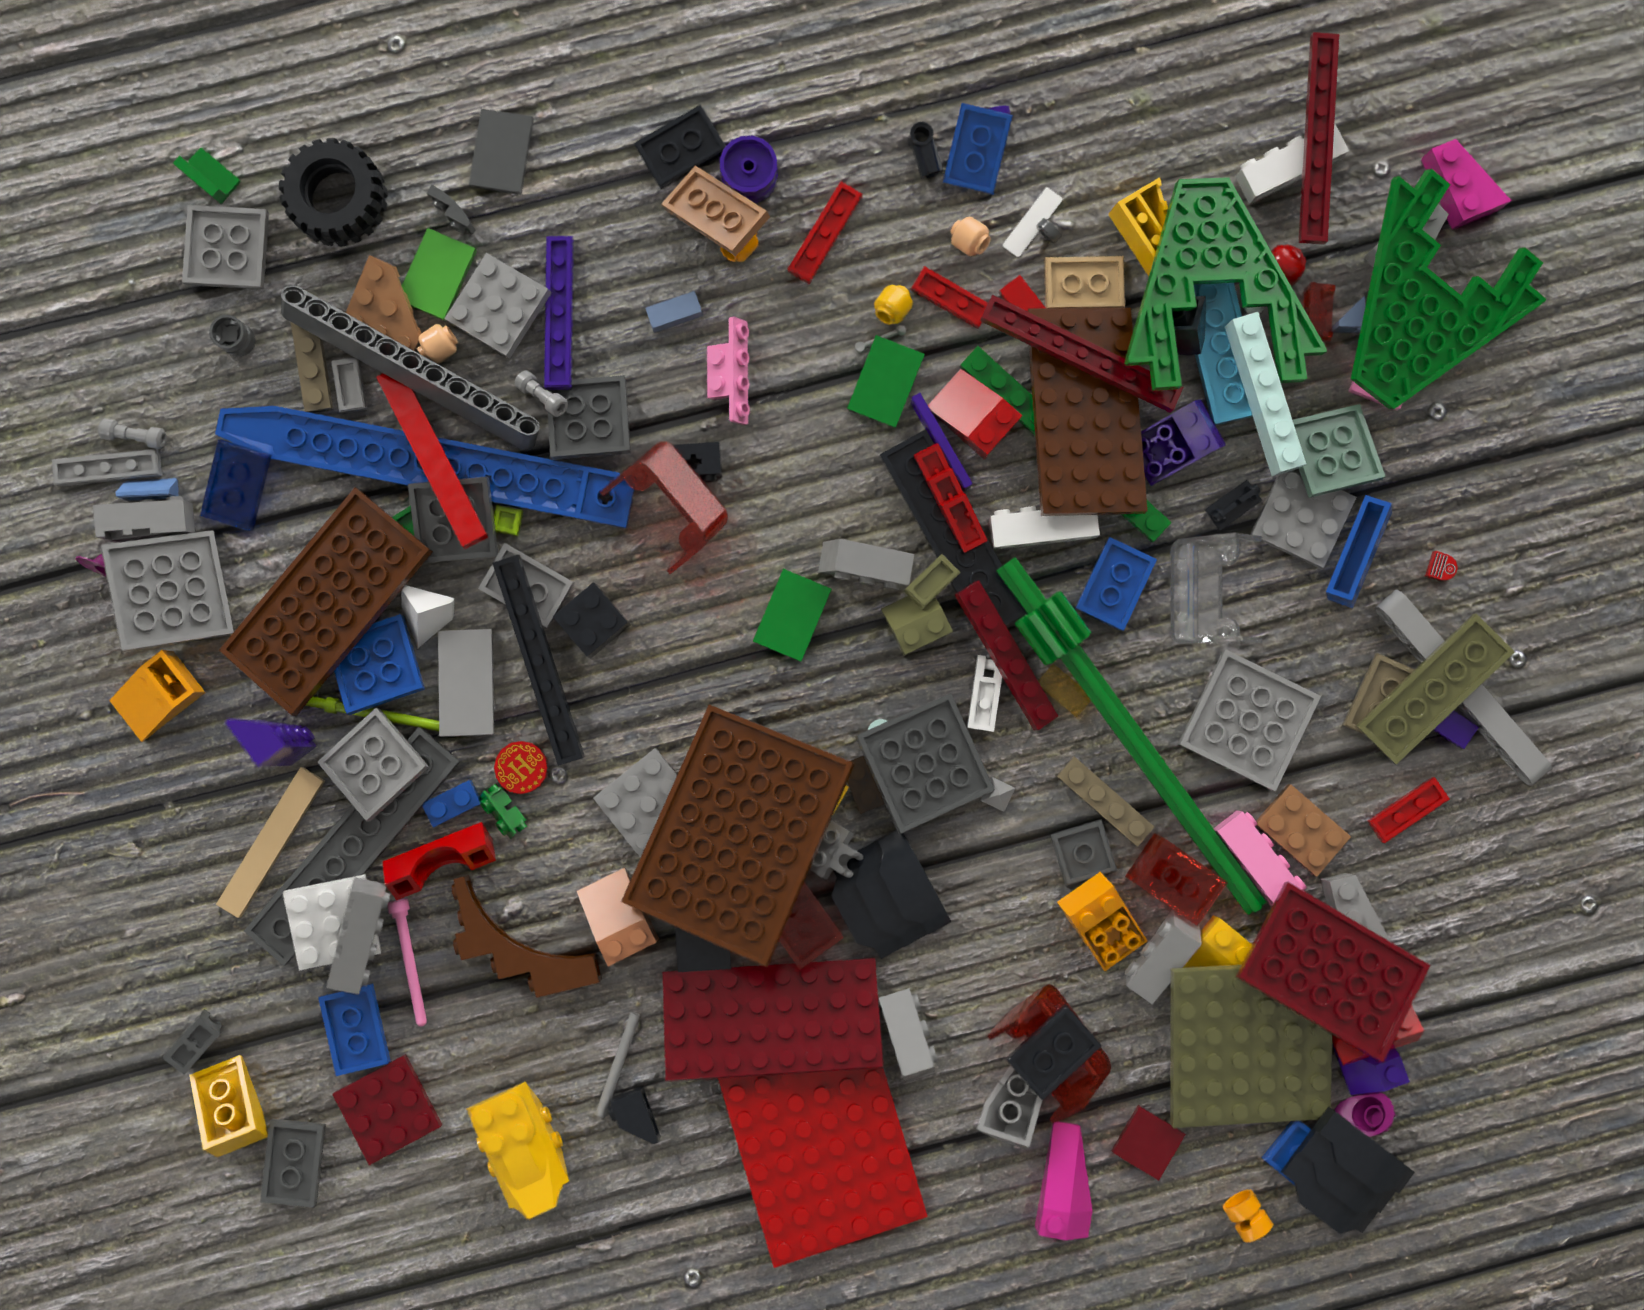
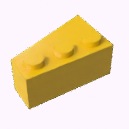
M1160 177L1117 202L1108 214L1148 276L1168 210L1167 201H1164L1160 188L1162 186Z

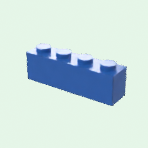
M1365 495L1326 590L1327 600L1350 608L1354 607L1392 514V503Z

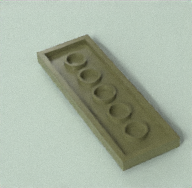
M1473 614L1365 716L1356 727L1394 764H1397L1510 658L1515 651L1478 614Z

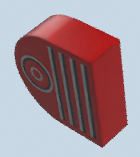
M1433 551L1425 577L1438 581L1453 578L1458 569L1456 560L1448 554Z

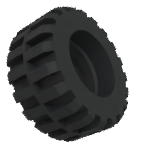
M327 138V143L317 139L312 141L313 145L307 147L306 144L299 148L301 152L297 156L292 154L289 157V167H283L281 175L284 177V180L279 181V190L283 193L280 195L281 205L285 208V213L289 219L315 242L321 241L326 246H333L335 242L339 247L348 246V241L350 240L356 244L362 241L361 236L365 233L369 237L374 232L372 229L373 225H380L383 220L380 212H386L387 203L384 198L388 197L387 188L384 185L385 180L370 157L358 146L354 147L351 142L342 140L339 143L336 138ZM335 173L351 175L355 179V192L349 204L333 213L316 211L313 207V194L319 182Z

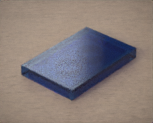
M222 439L218 440L200 516L247 531H253L272 455Z

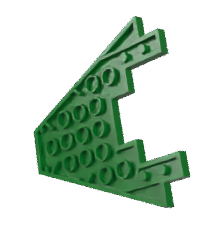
M1432 168L1424 171L1414 188L1400 176L1393 177L1391 180L1351 374L1353 382L1388 409L1397 408L1546 301V298L1530 285L1543 262L1525 247L1517 250L1494 288L1481 277L1475 276L1471 278L1460 295L1427 268L1441 244L1427 234L1423 227L1451 185Z

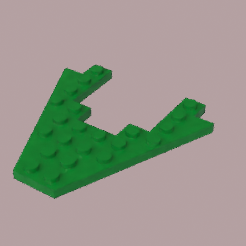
M1230 178L1179 179L1174 186L1126 355L1125 366L1149 365L1152 391L1179 389L1182 384L1172 311H1190L1197 307L1194 291L1195 284L1239 283L1242 308H1268L1275 365L1280 383L1304 382L1307 380L1304 356L1323 355L1327 352V349Z

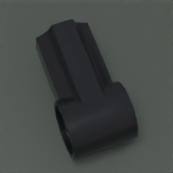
M926 122L914 124L908 137V145L913 151L921 179L932 178L943 172L933 139V129ZM923 133L926 135L927 140L919 142L915 139L914 134Z

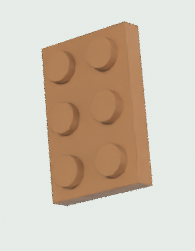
M1287 784L1256 820V826L1316 877L1351 838L1348 833L1291 784Z

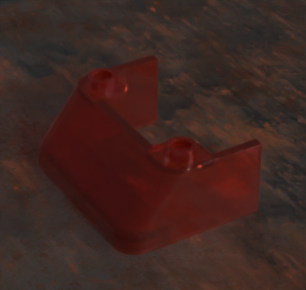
M660 441L653 445L600 491L604 496L623 480L631 488L640 491L656 483L688 521L689 524L679 535V544L684 551L669 563L667 568L669 574H672L699 552L726 525L728 520V512L724 505L674 445L667 441Z
M1047 984L1005 1014L987 1037L989 1040H992L1006 1032V1034L1014 1039H1018L1024 1036V1034L1028 1038L1064 1004L1076 1016L1077 1014L1055 986ZM1101 1047L1052 1092L1053 1097L1060 1104L1049 1119L1052 1124L1084 1110L1109 1075L1111 1062Z

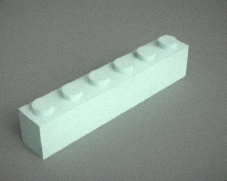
M1255 312L1232 319L1225 326V330L1271 476L1296 470L1306 465L1259 313Z

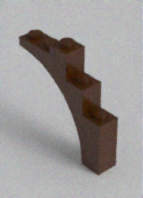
M469 875L453 879L454 884L451 886L454 899L458 900L460 910L457 912L460 926L465 928L464 931L456 933V939H453L454 951L456 955L460 954L461 960L493 953L490 963L494 974L497 973L498 979L530 972L531 976H528V985L531 992L535 991L536 998L599 983L602 980L596 953L579 956L554 955L535 950L516 941L499 928L486 913L475 894Z

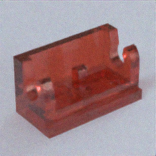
M1311 282L1304 289L1303 308L1323 342H1330L1333 337L1331 329L1333 295L1335 294L1336 285Z

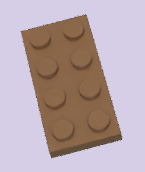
M697 166L693 167L662 203L666 211L734 256H737L770 218L765 209Z

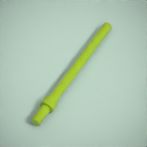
M313 696L305 705L321 708L325 712L337 714V712L346 713L344 704L340 702L339 698L327 697L325 699ZM369 708L352 715L366 717L375 708ZM381 710L393 723L439 731L438 720Z

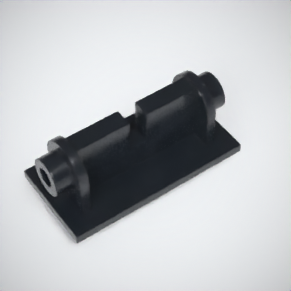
M1245 480L1206 508L1205 512L1219 531H1221L1263 501L1258 495L1261 493V490L1256 484L1251 485L1248 480Z

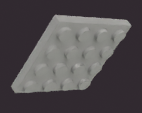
M213 530L101 545L121 652L227 636L234 633Z
M1225 649L1222 651L1178 745L1276 792L1321 696Z

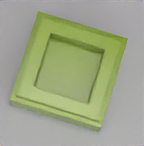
M496 505L494 514L495 531L518 537L524 511Z

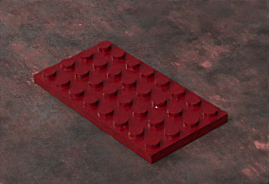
M875 958L775 964L768 967L764 965L731 967V969L662 972L666 1082L883 1068Z

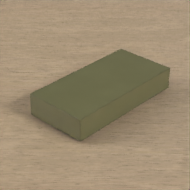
M941 554L904 592L923 610L960 572Z

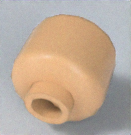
M966 217L961 221L958 220L951 228L952 245L968 256L982 254L990 243L989 229L973 217Z
M435 324L419 335L418 341L420 346L417 350L420 355L440 364L456 353L458 340L447 325L443 327Z

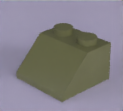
M909 596L881 608L903 656L953 632L936 598L923 610Z

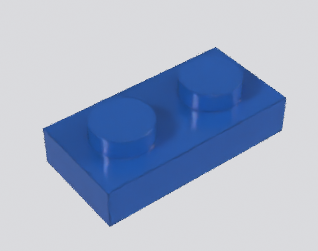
M468 780L426 801L422 806L432 827H436L480 805L481 799L472 781Z

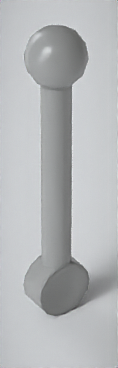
M900 325L896 330L880 337L888 339L896 335L902 336L906 333V328ZM874 339L865 343L857 342L855 350L858 353L864 352L866 347L873 344Z

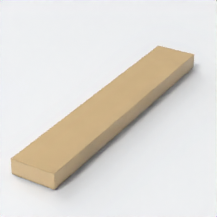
M300 767L216 903L217 906L237 918L243 916L325 780L304 767Z

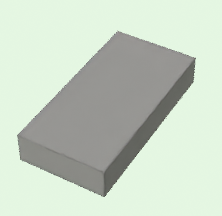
M353 357L331 361L339 412L345 414L368 410L360 360Z

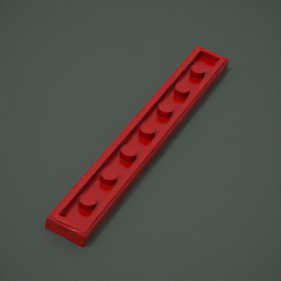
M384 373L376 376L463 549L465 550L488 538L413 389Z

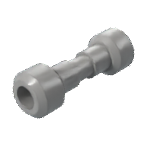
M527 370L517 375L515 387L524 394L530 393L534 397H538L545 404L546 411L554 417L565 413L568 407L567 399L559 393L552 394L548 390L543 389L537 383V377Z
M106 418L98 425V434L104 440L114 441L116 438L134 439L135 441L146 443L149 448L161 449L164 447L167 439L166 432L162 428L151 427L148 430L132 429L128 426L119 425L116 420Z

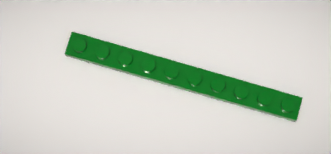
M977 346L960 364V368L997 393L1023 416L1019 422L1035 435L1032 394ZM1147 500L1148 511L1145 514L1121 515L1153 543L1172 522Z

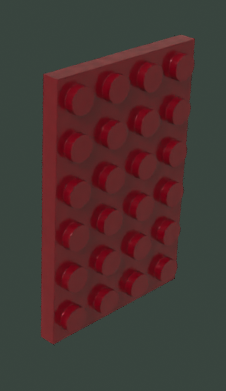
M1284 882L1236 978L1376 1061L1384 1062L1431 965L1290 882Z

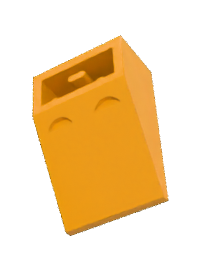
M161 650L140 666L109 701L139 740L143 742L206 692L174 651Z
M1101 872L1057 902L1104 971H1107L1148 942L1114 886Z

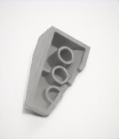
M1011 1065L984 1103L977 1131L1001 1142L1027 1149L1030 1147L1042 1100Z

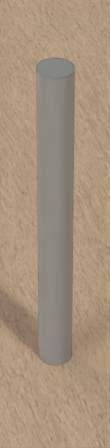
M630 1012L595 1113L599 1117H606L608 1106L610 1105L641 1016L638 1013Z

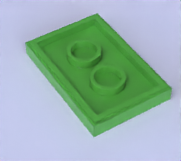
M427 228L402 284L411 307L446 321L445 317L452 308L475 257L476 248Z

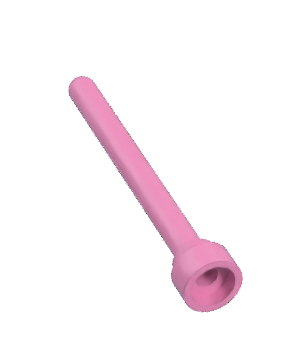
M408 898L388 902L387 908L388 913L392 914V918L396 920L416 1024L424 1026L427 1023L406 919L410 906Z

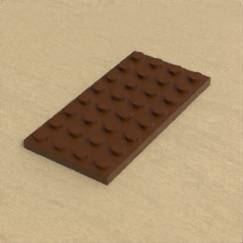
M1033 308L1027 310L1029 313L1126 359L1133 334L1131 308ZM1029 345L1041 516L1145 514L1148 510L1138 397Z
M355 487L219 651L290 715L296 717L433 551Z

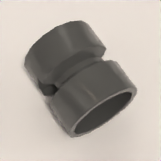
M219 316L212 322L209 329L212 342L231 356H245L254 348L256 340L252 329L234 316Z

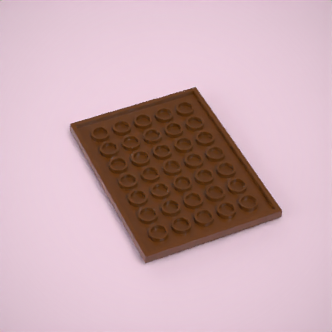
M708 705L621 902L768 967L855 764L752 721Z

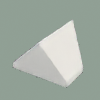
M407 585L401 590L402 609L418 649L453 619L454 598Z

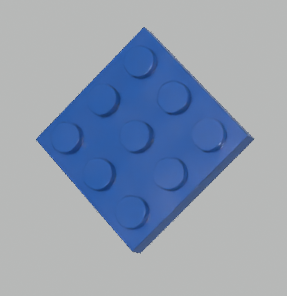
M402 614L373 623L334 670L345 712L348 715L425 690L407 625Z

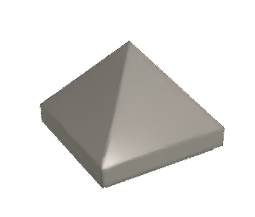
M991 777L990 781L994 791L983 795L980 801L1005 812L1015 788Z

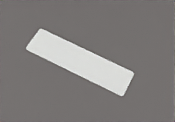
M1046 187L1003 243V247L1016 257H1020L1039 232L1037 224L1043 218L1048 220L1063 199Z

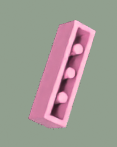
M1235 811L1217 825L1214 830L1270 906H1273L1284 882H1290L1303 891L1307 889L1304 882L1298 876L1293 877L1288 870L1290 865L1282 855L1277 856L1272 850L1274 844L1264 833L1261 835L1255 828L1257 825L1255 819L1248 812L1244 814L1243 811Z

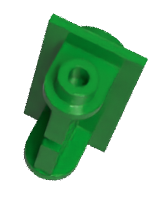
M494 784L488 789L490 794L484 790L479 796L481 799L480 805L487 814L491 813L497 821L495 823L500 833L512 839L517 833L515 829L521 832L527 827L525 823L527 820L516 806L508 811L505 809V806L510 804L512 800L502 786L498 787L497 784Z

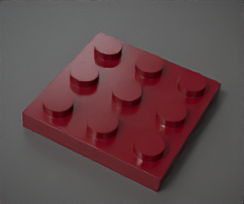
M406 1054L332 1094L368 1165L379 1161L443 1125Z

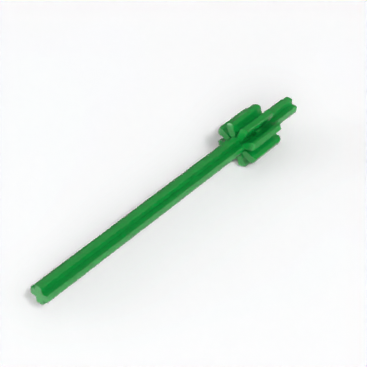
M1016 557L996 570L1027 613L1018 619L1015 625L1043 664L1050 665L1057 659H1061L1244 912L1249 915L1260 910L1262 905L1267 902L1080 646L1082 641L1090 636L1091 631L1065 595L1059 591L1046 599Z

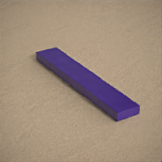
M546 236V288L552 293L545 302V390H572L573 236Z

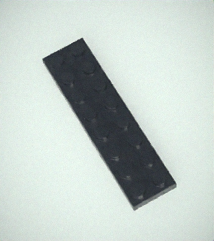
M925 429L881 453L880 458L936 558L943 554L959 570L960 574L951 582L955 592L958 593L979 580L1005 625L1026 615V611L996 570L1002 564L989 541L964 553L951 531L913 456L934 445L927 430Z

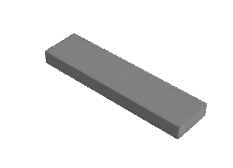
M158 449L52 459L54 486L57 487L162 476L161 454Z

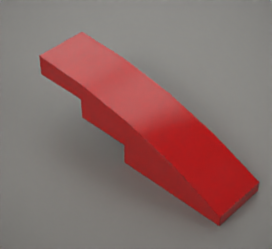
M936 443L914 454L913 456L962 551L965 553L987 542L988 540L967 495L963 493L940 445Z

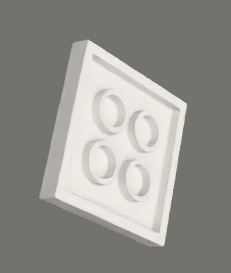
M366 874L355 876L356 878L367 880ZM354 877L285 890L283 892L299 970L333 963ZM374 934L372 944L377 945L375 955L381 954L379 937Z

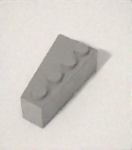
M1343 873L1321 879L1327 905L1390 941L1356 875Z
M354 877L326 988L359 994L361 986L367 987L370 970H365L367 961H373L377 948V945L372 944L374 934L380 935L384 920L379 918L381 908H387L390 893L385 892L386 885L384 883Z

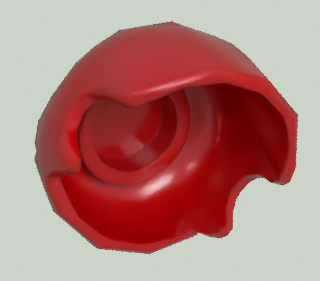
M1290 244L1278 245L1271 252L1292 287L1301 279L1305 271L1306 258L1300 248Z

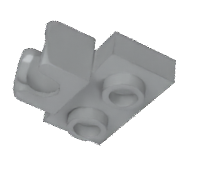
M831 820L810 870L826 880L833 869L851 878L853 872L848 869L847 862L851 858L863 859L861 853L847 846L854 833Z

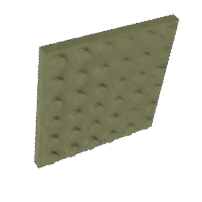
M1242 965L1171 968L1170 1124L1173 1128L1320 1119L1328 1107L1331 1108L1332 1034L1237 979L1236 975Z

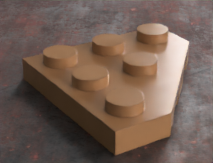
M369 255L346 313L417 352V348L420 346L418 338L422 333L420 328L417 327L408 296L404 292L399 280L398 270L395 266Z

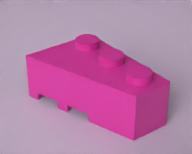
M1457 139L1432 148L1421 159L1425 170L1432 168L1451 184L1440 200V204L1449 214L1447 220L1452 230L1499 211L1512 201Z

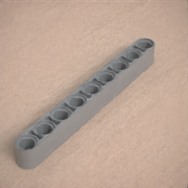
M1394 590L1375 607L1380 618L1420 664L1444 642L1443 638L1401 591ZM1482 684L1458 706L1469 721L1479 727L1477 730L1525 784L1528 786L1534 785L1552 769L1550 762Z

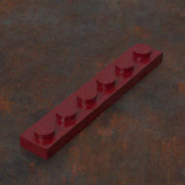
M975 581L956 593V599L1033 730H1040L1056 719L1058 714L980 581Z

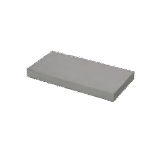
M493 630L438 631L439 736L494 735Z

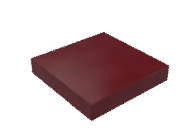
M1138 1105L1111 1151L1159 1181L1186 1134L1178 1128H1173L1170 1123Z

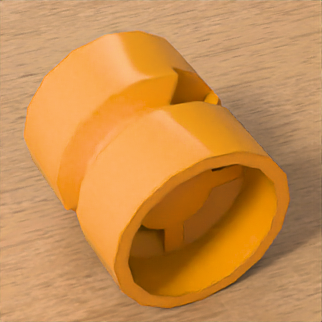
M1251 1189L1240 1191L1231 1196L1222 1207L1230 1221L1236 1223L1235 1229L1246 1243L1260 1239L1273 1227L1271 1219L1264 1209H1260L1261 1203Z

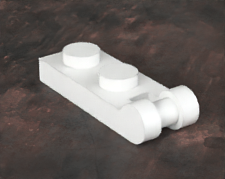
M978 655L976 660L967 728L994 732L1002 675L993 660L986 659V656ZM984 669L994 670L993 678L984 677Z

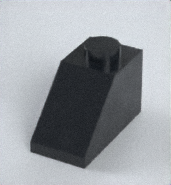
M641 1086L614 1096L610 1101L611 1106H608L612 1121H617L620 1129L649 1143H659L661 1135L644 1087Z

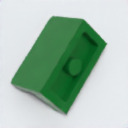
M199 148L188 162L180 155L173 162L179 170L220 204L228 198L241 182L203 148Z

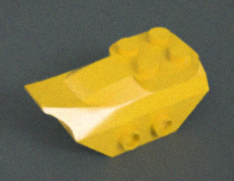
M523 1082L466 1108L478 1136L476 1138L477 1145L482 1153H486L489 1160L487 1163L488 1170L493 1178H497L509 1208L518 1210L527 1219H530L557 1206L561 1188L569 1182L561 1149L563 1141L559 1132H554L551 1126L552 1116L547 1106L543 1107L541 1101L528 1084Z

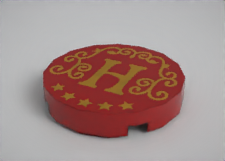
M524 741L510 743L502 748L496 757L494 765L496 779L509 792L517 794L532 792L540 787L547 777V757L541 748L533 743Z

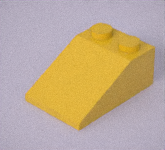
M1213 915L1200 931L1201 946L1183 968L1242 965L1252 944L1221 918Z
M235 1056L189 1075L204 1151L218 1158L268 1137L264 1113L243 1056Z

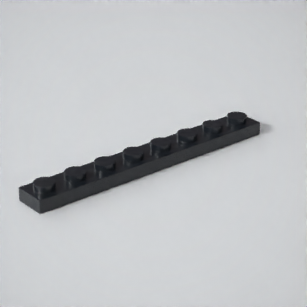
M515 555L493 562L492 564L557 765L582 759L585 755L520 555Z

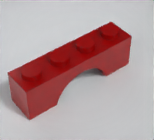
M480 822L382 861L384 881L386 887L397 901L421 891L426 879L435 870L444 865L461 863L469 867L470 870H474L496 861L493 839L483 822Z

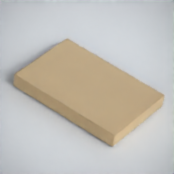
M1124 256L1045 258V308H1125Z

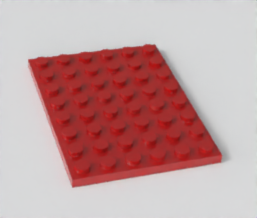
M884 1068L718 1078L774 1268L928 1217Z

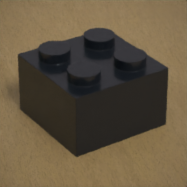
M594 582L553 615L554 619L588 658L596 655L631 625Z

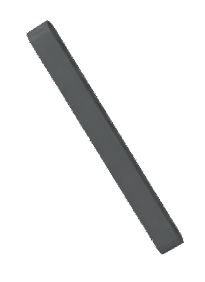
M288 286L282 290L281 314L286 320L522 450H529L535 446L540 426L534 417L297 286Z

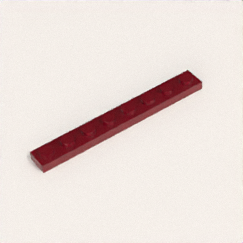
M1313 32L1310 36L1298 243L1325 245L1328 242L1340 34Z
M994 295L991 296L980 319L981 322L1169 413L1174 410L1184 388L1181 386L1179 389L1152 391L1149 370L1139 365L1125 366L1124 358Z

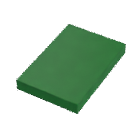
M876 335L847 410L896 428L925 354Z
M783 569L753 642L802 662L832 589Z

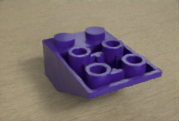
M1201 399L1189 403L1141 431L1145 477L1150 486L1226 446Z

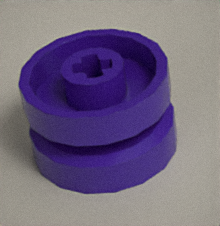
M753 135L740 136L730 141L723 149L720 157L722 183L754 203L767 199L775 190L778 182L777 156L772 146L764 139Z

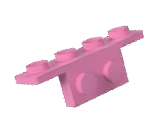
M729 317V343L707 346V398L712 400L729 398L730 422L747 425L750 412L748 405L749 329L747 321L737 317Z

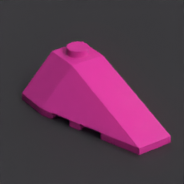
M1053 1120L1035 1228L1039 1236L1061 1240L1088 1238L1093 1210L1081 1128L1077 1124Z

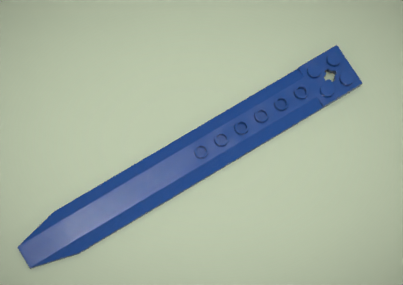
M278 406L220 409L215 435L264 458L406 486L410 483L429 482L402 430ZM438 438L458 479L489 476L491 498L494 503L627 529L637 476ZM605 491H610L609 493L613 500L608 501L604 505L603 501L599 499V495H603Z

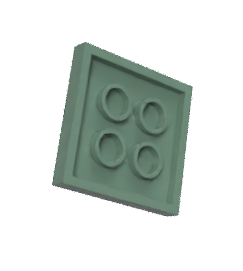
M1360 404L1293 420L1306 465L1300 467L1299 471L1309 498L1380 481L1386 477Z

